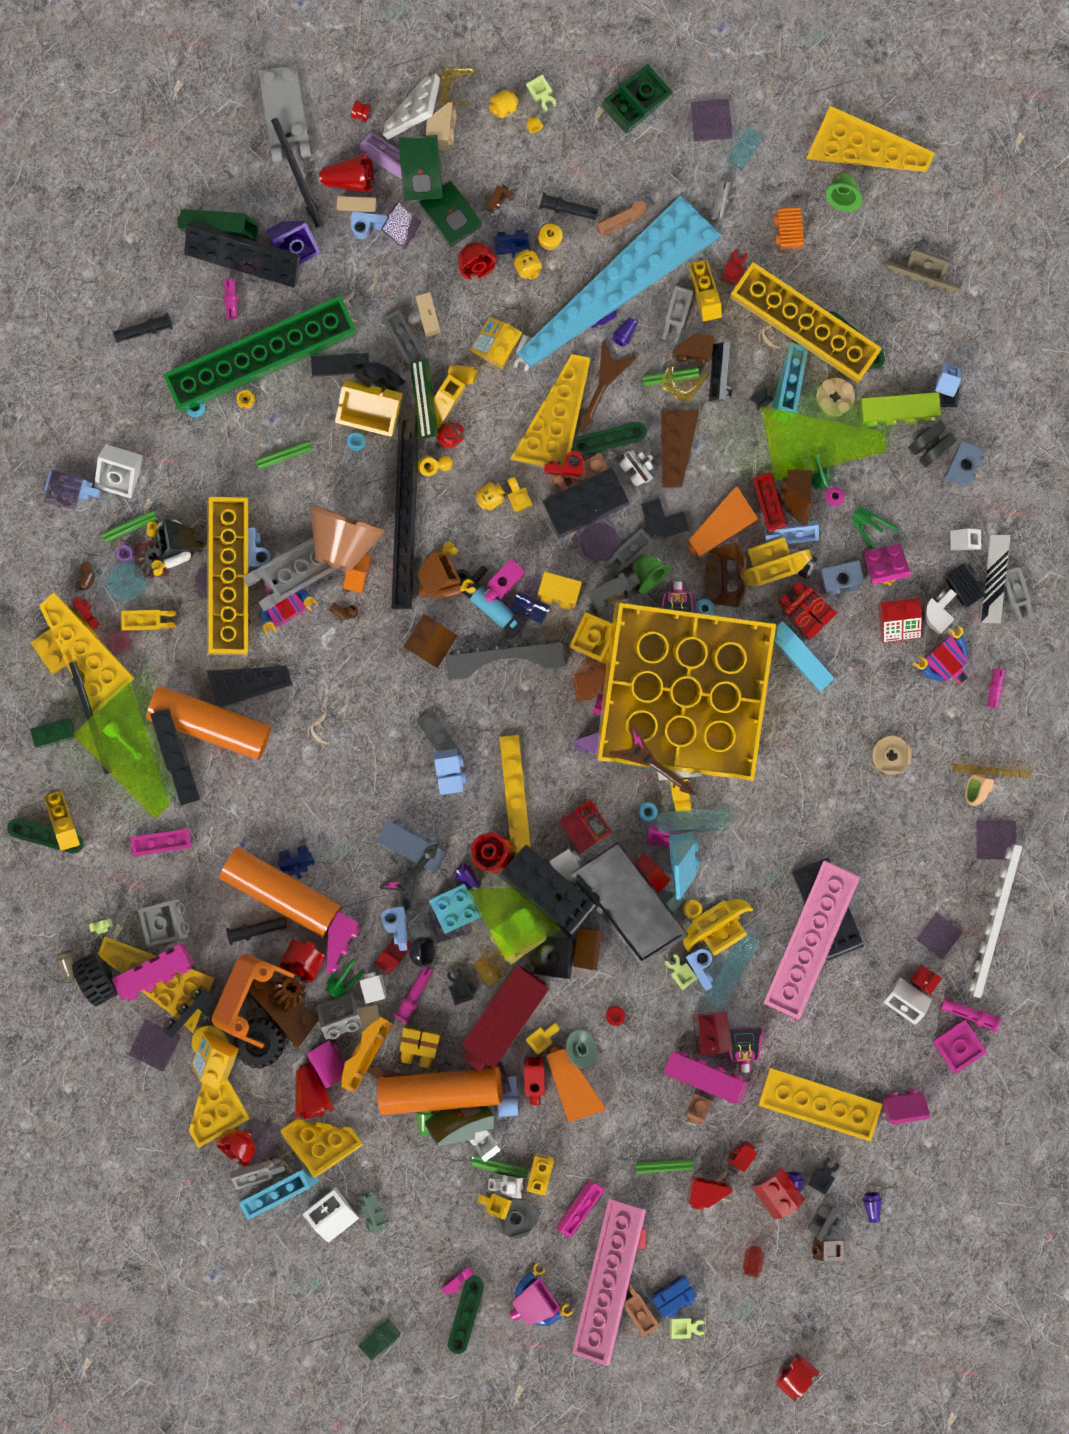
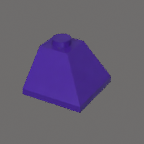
M283 221L266 230L274 247L300 255L299 265L321 253L305 221Z

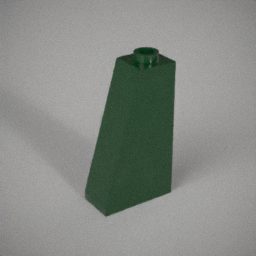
M181 209L180 215L177 218L178 228L185 233L186 226L190 221L257 242L259 223L245 213Z

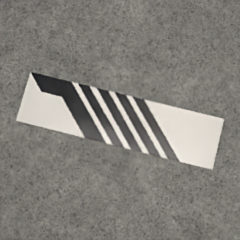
M991 535L985 581L986 590L984 591L987 595L983 599L981 623H1001L1011 535Z

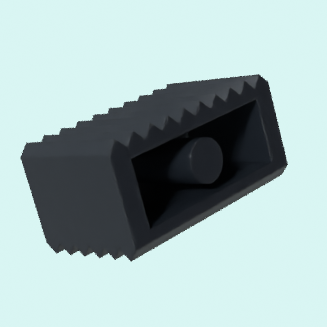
M965 562L943 576L950 589L956 593L955 596L964 609L987 595L984 592L986 590L985 585L982 581L976 580L974 569L970 564L966 565Z

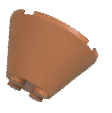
M311 505L310 508L315 547L314 560L328 563L329 566L340 568L341 565V569L352 572L353 567L386 531L379 526L353 517L344 516L329 509Z

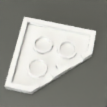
M436 73L430 77L423 78L385 122L383 135L387 140L432 117L440 83V77Z

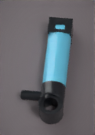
M482 565L473 576L465 569L456 570L458 576L464 575L467 579L474 582L468 585L467 589L470 587L476 589L471 594L466 591H461V593L514 639L524 628L526 622L497 597L491 603L483 597L487 589L478 581L488 569Z

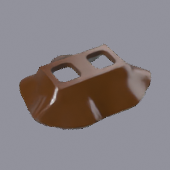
M737 543L715 547L708 553L705 583L708 598L715 605L737 608L740 606L747 591V583L742 576L747 564L746 558ZM735 560L736 571L728 572L727 562ZM728 580H736V591L729 592L727 590Z

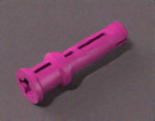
M422 967L407 997L401 1000L400 1008L397 1013L393 1014L395 1018L406 1024L409 1023L408 1019L413 1010L417 1009L416 1002L434 973L433 970L429 969L425 976L427 967Z
M947 998L943 999L940 1008L941 1010L975 1022L976 1026L980 1027L982 1025L990 1028L995 1033L1001 1021V1016L999 1015L996 1017L986 1013V1010L978 1011Z

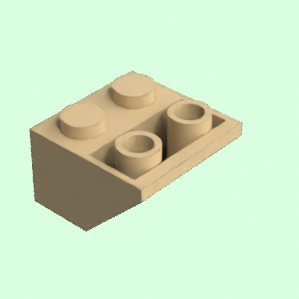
M448 102L435 112L432 117L427 119L425 136L438 135L439 150L450 151V145H454L455 134L452 126L456 127L457 115L456 109H453V102Z

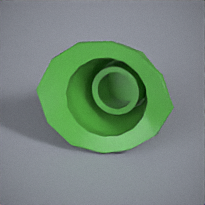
M845 172L836 174L832 183L826 189V199L829 204L835 209L844 212L857 211L862 205V195L859 192L860 190L854 177Z
M640 555L633 563V571L640 581L638 591L642 594L649 592L671 572L673 567L663 564L657 557Z

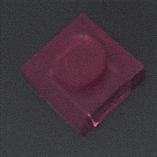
M128 630L108 635L114 655L133 650Z

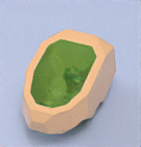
M973 773L968 779L965 798L967 803L972 806L980 805L987 798L988 793L992 791L994 779Z

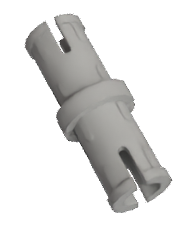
M723 180L718 182L717 195L713 200L715 205L711 217L714 221L718 217L717 221L719 222L724 220L725 207L729 202L727 197L731 185L728 181L724 185L725 181Z

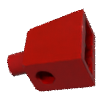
M524 1057L525 1096H529V1105H540L541 1096L545 1095L544 1057Z

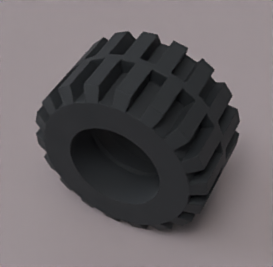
M92 952L72 964L74 978L82 993L92 1005L97 1007L118 995L111 980L114 977L98 954Z
M264 1018L251 1019L247 1021L249 1030L246 1036L249 1037L252 1033L258 1031L265 1033L270 1039L269 1050L265 1054L257 1055L249 1049L247 1041L237 1037L233 1040V1045L239 1048L237 1058L245 1066L248 1065L250 1068L261 1069L277 1061L284 1050L285 1040L276 1023L274 1024L271 1020Z

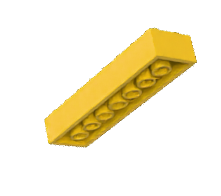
M752 262L731 293V299L858 384L882 349L754 262Z
M209 497L207 500V655L248 654V586L243 579L248 574V498Z

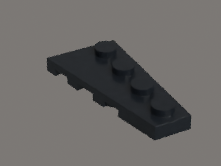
M287 666L207 670L218 707L228 706L293 685Z

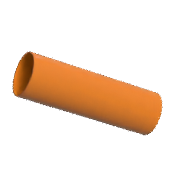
M158 685L149 703L146 720L152 722L151 713L170 708L177 731L252 759L260 760L270 736V725Z
M238 846L231 853L219 875L220 880L321 937L325 936L341 908V904Z
M498 1067L484 1068L482 1071L468 1069L378 1078L377 1100L380 1114L393 1115L501 1105L502 1081L500 1070Z

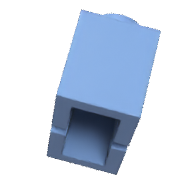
M457 748L434 752L440 795L463 792V784H466L465 772L461 773L460 767L463 766L462 755H458Z

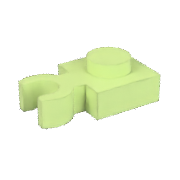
M543 74L526 84L535 102L542 101V109L545 112L548 111L545 105L547 102H551L554 107L556 106V100L549 96L552 93V89Z
M111 919L89 924L90 932L96 931L97 935L108 932V927L112 926Z
M673 954V957L676 959L675 964L671 965L667 960L665 964L667 967L674 969V972L670 975L680 988L684 990L698 978L687 963L681 966L679 957Z
M690 1317L670 1318V1338H691V1332L699 1336L704 1335L703 1330H697V1326L704 1324V1321L702 1319H695L691 1322Z

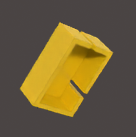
M346 379L341 389L340 404L335 423L392 437L396 429L403 393L388 389L381 392L382 388L371 386L369 388L364 383Z

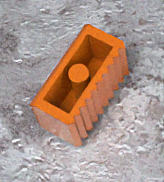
M801 206L777 208L776 214H773L774 226L778 228V233H775V244L779 245V250L803 248L804 237Z

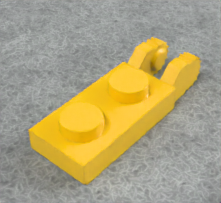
M121 611V631L176 628V623H161V616L173 617L176 616V611Z

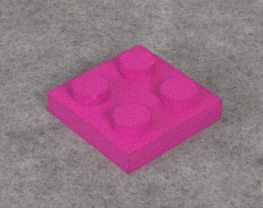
M900 543L862 551L872 585L910 577V569Z
M962 1020L932 1041L953 1074L958 1073L987 1053L966 1020Z

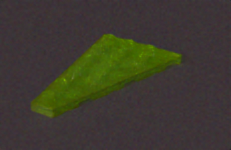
M760 406L775 480L786 478L787 470H818L815 453L819 454L821 467L825 468L887 451L882 431Z
M128 682L73 736L156 819L169 806V802L132 685Z
M473 888L468 891L503 959L561 930L513 888ZM555 895V900L560 901V897Z

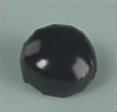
M431 937L416 938L409 948V956L412 963L422 967L432 964L435 955L434 941Z

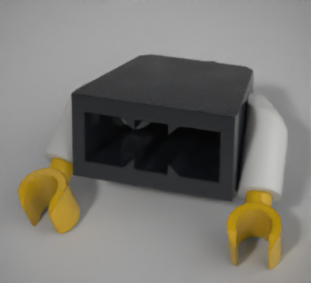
M164 519L159 524H156L154 521H150L147 524V535L149 537L157 535L160 558L164 560V562L159 560L153 561L152 569L159 567L153 571L156 576L163 573V568L167 567L168 569L187 562L195 552L201 553L203 551L204 543L195 540L194 530L183 525L178 520Z

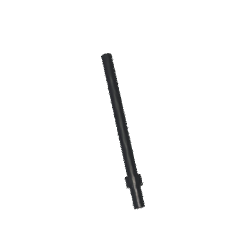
M278 117L271 120L306 203L307 213L311 215L316 229L320 228L323 224L318 214L319 209L311 198Z
M70 662L69 666L73 675V685L77 688L104 774H109L112 770L83 684L85 683L84 677L80 674L77 662Z

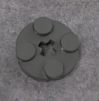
M511 1198L509 1200L512 1202L505 1220L496 1217V1224L500 1232L506 1236L519 1239L528 1235L535 1223V1212L526 1200ZM513 1213L521 1216L517 1224L510 1220L513 1217Z

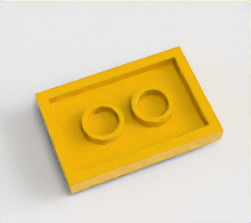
M78 610L74 613L99 639L87 620ZM51 629L30 642L52 675L67 666Z

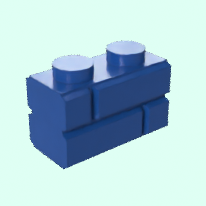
M684 1274L651 1295V1299L664 1318L667 1316L672 1318L679 1313V1308L684 1305L685 1307L692 1305L696 1301L694 1298L697 1297Z

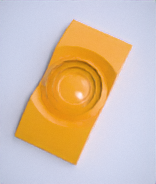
M380 1017L362 1032L361 1041L356 1047L352 1058L345 1062L341 1087L353 1093L356 1092L392 1028V1023Z

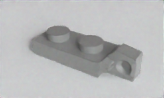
M281 1157L257 1163L256 1165L230 1172V1179L237 1190L274 1179V1175L286 1171L285 1162Z

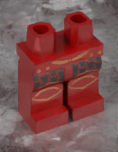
M797 582L791 590L798 597L792 601L785 594L778 603L784 609L783 613L808 640H811L838 613L826 604L810 586L806 587L801 582Z

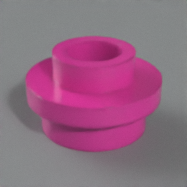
M831 487L825 494V500L831 506L840 505L845 498L843 490L839 487ZM832 493H837L838 499H833Z

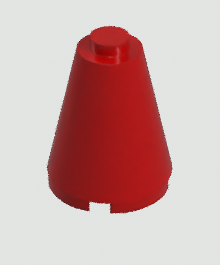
M362 153L324 166L322 171H319V180L327 187L372 192L374 185L370 186V180H374L371 158L367 159L368 153Z
M310 1063L300 1065L299 1069L296 1070L295 1079L296 1120H299L301 1116L303 1119H309L325 1115L324 1111L328 1109L330 1113L333 1112L334 1106L314 1066H311Z

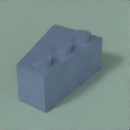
M387 820L376 841L415 863L425 854L423 851L427 847L437 844L429 838L423 840L420 838L421 834L413 829H410V831L405 830V825L396 820L393 823ZM437 848L435 858L430 859L424 868L437 873L447 852Z

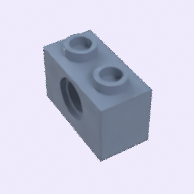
M962 440L956 449L944 479L964 488L968 484L972 485L976 477L974 473L976 466L980 467L984 456H982L983 449ZM961 461H967L970 468L968 470L963 469Z
M859 561L823 568L819 571L824 594L830 593V596L840 594L841 590L847 588L849 591L858 590L860 585L864 584ZM839 574L847 577L845 584L838 582L837 576Z

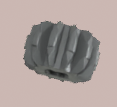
M154 543L153 548L149 544L146 545L147 552L141 550V553L145 556L139 557V561L143 562L140 567L142 569L147 568L145 571L147 574L159 568L152 569L153 561L151 558L154 559L153 556L157 555L160 561L164 562L160 558L157 543Z

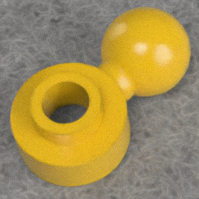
M424 456L418 461L419 472L427 477L434 475L438 468L442 471H448L453 466V461L448 456H442L438 461L431 456ZM429 462V466L424 468L425 463Z

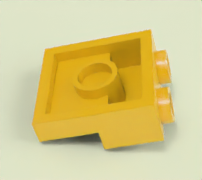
M585 612L569 648L607 665L612 623Z

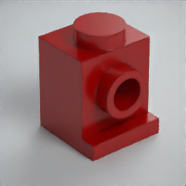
M746 1140L741 1146L738 1144L732 1152L734 1156L732 1158L728 1156L727 1161L744 1173L757 1156V1152L754 1150L756 1147Z

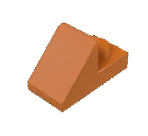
M365 554L353 567L352 572L346 570L343 589L362 594L372 558L371 555Z

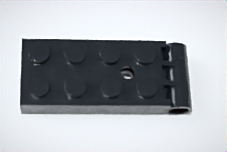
M526 844L499 875L502 880L570 938L577 934L597 910V906L584 893ZM555 895L560 897V901L555 900Z
M829 857L791 872L804 906L823 861L830 862ZM849 906L827 955V961L864 947Z

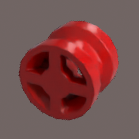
M355 100L351 119L356 120L358 118L362 122L367 123L371 104H362L359 100Z

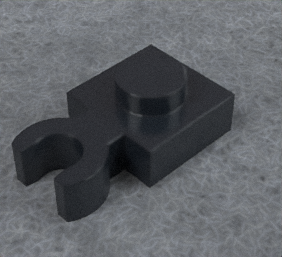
M460 968L457 969L459 974L457 978H453L450 972L447 973L448 979L454 983V985L449 986L455 1005L474 999L468 980L463 982L461 980L462 971Z
M828 1157L823 1162V1170L817 1167L808 1182L809 1186L826 1195L835 1179L831 1173L839 1168L837 1162L833 1167H828V1162L830 1161Z

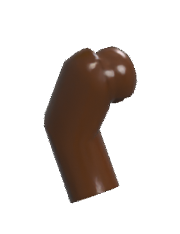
M89 561L80 564L83 576L77 582V587L81 591L89 589L95 579Z
M333 603L329 609L330 612L341 620L353 619L358 615V607L355 605L342 609L336 603Z

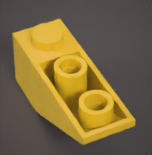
M707 259L689 263L694 291L703 322L722 318L721 302Z
M450 374L434 397L437 429L443 425L466 390V385Z
M62 790L43 796L60 850L80 845Z

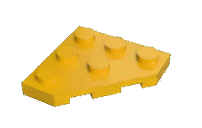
M229 1079L218 1090L202 1082L189 1128V1133L198 1148L250 1119Z
M295 1120L280 1130L282 1136L313 1178H316L363 1146L362 1141L350 1127L341 1128L331 1124Z

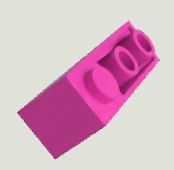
M339 911L328 928L326 970L328 975L331 972L335 973L340 965L338 962L340 956L346 955L350 948L348 945L350 939H355L360 931L358 922Z

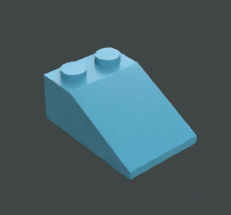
M693 833L669 835L670 862L676 899H681L696 877V868H699L698 856L695 857V852H698V841L694 840Z

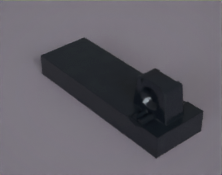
M728 342L713 344L709 402L715 403L731 399L732 387L727 386L730 343Z
M369 353L311 356L312 377L356 374L360 368L370 363Z

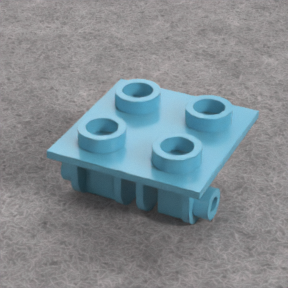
M465 884L429 900L445 934L480 918Z

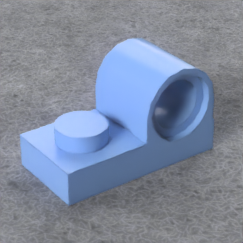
M352 211L351 230L357 239L367 238L370 234L371 226H374L377 230L391 228L390 216ZM360 224L366 226L362 232L355 230Z
M943 362L935 391L954 397L961 381V368Z
M248 528L249 569H257L272 561V555L267 549L257 547V544H261V534L257 533L256 528ZM265 553L267 554L266 561L258 562V555Z
M404 907L386 909L381 914L384 929L389 933H394V943L398 944L400 951L408 950ZM389 919H396L393 923L387 922Z
M697 949L686 955L685 958L704 990L707 991L712 988V977L708 971L704 973L702 970L709 966L712 961L710 952L705 949ZM699 953L707 955V961L703 964L697 961Z
M503 1076L504 1078L507 1077L506 1086L508 1092L505 1091L504 1085H502V1104L498 1105L499 1117L518 1116L516 1076Z

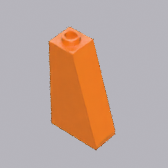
M735 487L689 539V546L687 548L692 556L702 557L711 549L724 543L758 520L738 487Z
M559 1045L550 1048L546 1056L568 1123L605 1111L603 1102L581 1070L569 1060L565 1047L560 1048Z

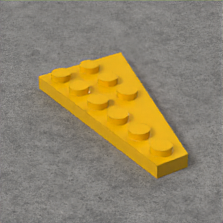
M830 106L806 160L927 172L935 152Z

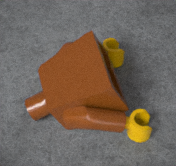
M447 541L442 550L439 548L425 557L423 566L418 572V577L422 584L418 589V593L422 597L433 596L440 599L462 594L461 591H466L470 594L476 591L474 587L467 589L468 585L474 583L469 579L459 586L461 580L448 556H454L458 552L452 542Z

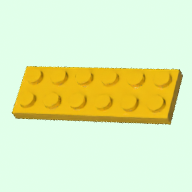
M769 1068L758 1106L870 1142L883 1105L882 1103L773 1068Z

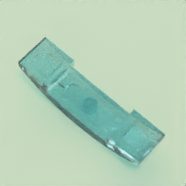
M747 934V936L737 942L714 981L713 987L705 998L707 1002L721 1010L724 1008L732 994V990L758 949L760 941Z

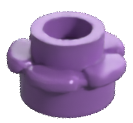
M122 544L116 550V556L120 562H131L134 559L135 550L132 546Z

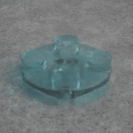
M119 563L109 571L107 587L111 595L116 599L133 601L144 593L147 587L146 575L139 566L132 563ZM124 577H126L127 579L131 578V585L129 587L127 585H122L124 583Z

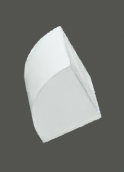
M967 528L950 531L951 550L981 549V530Z

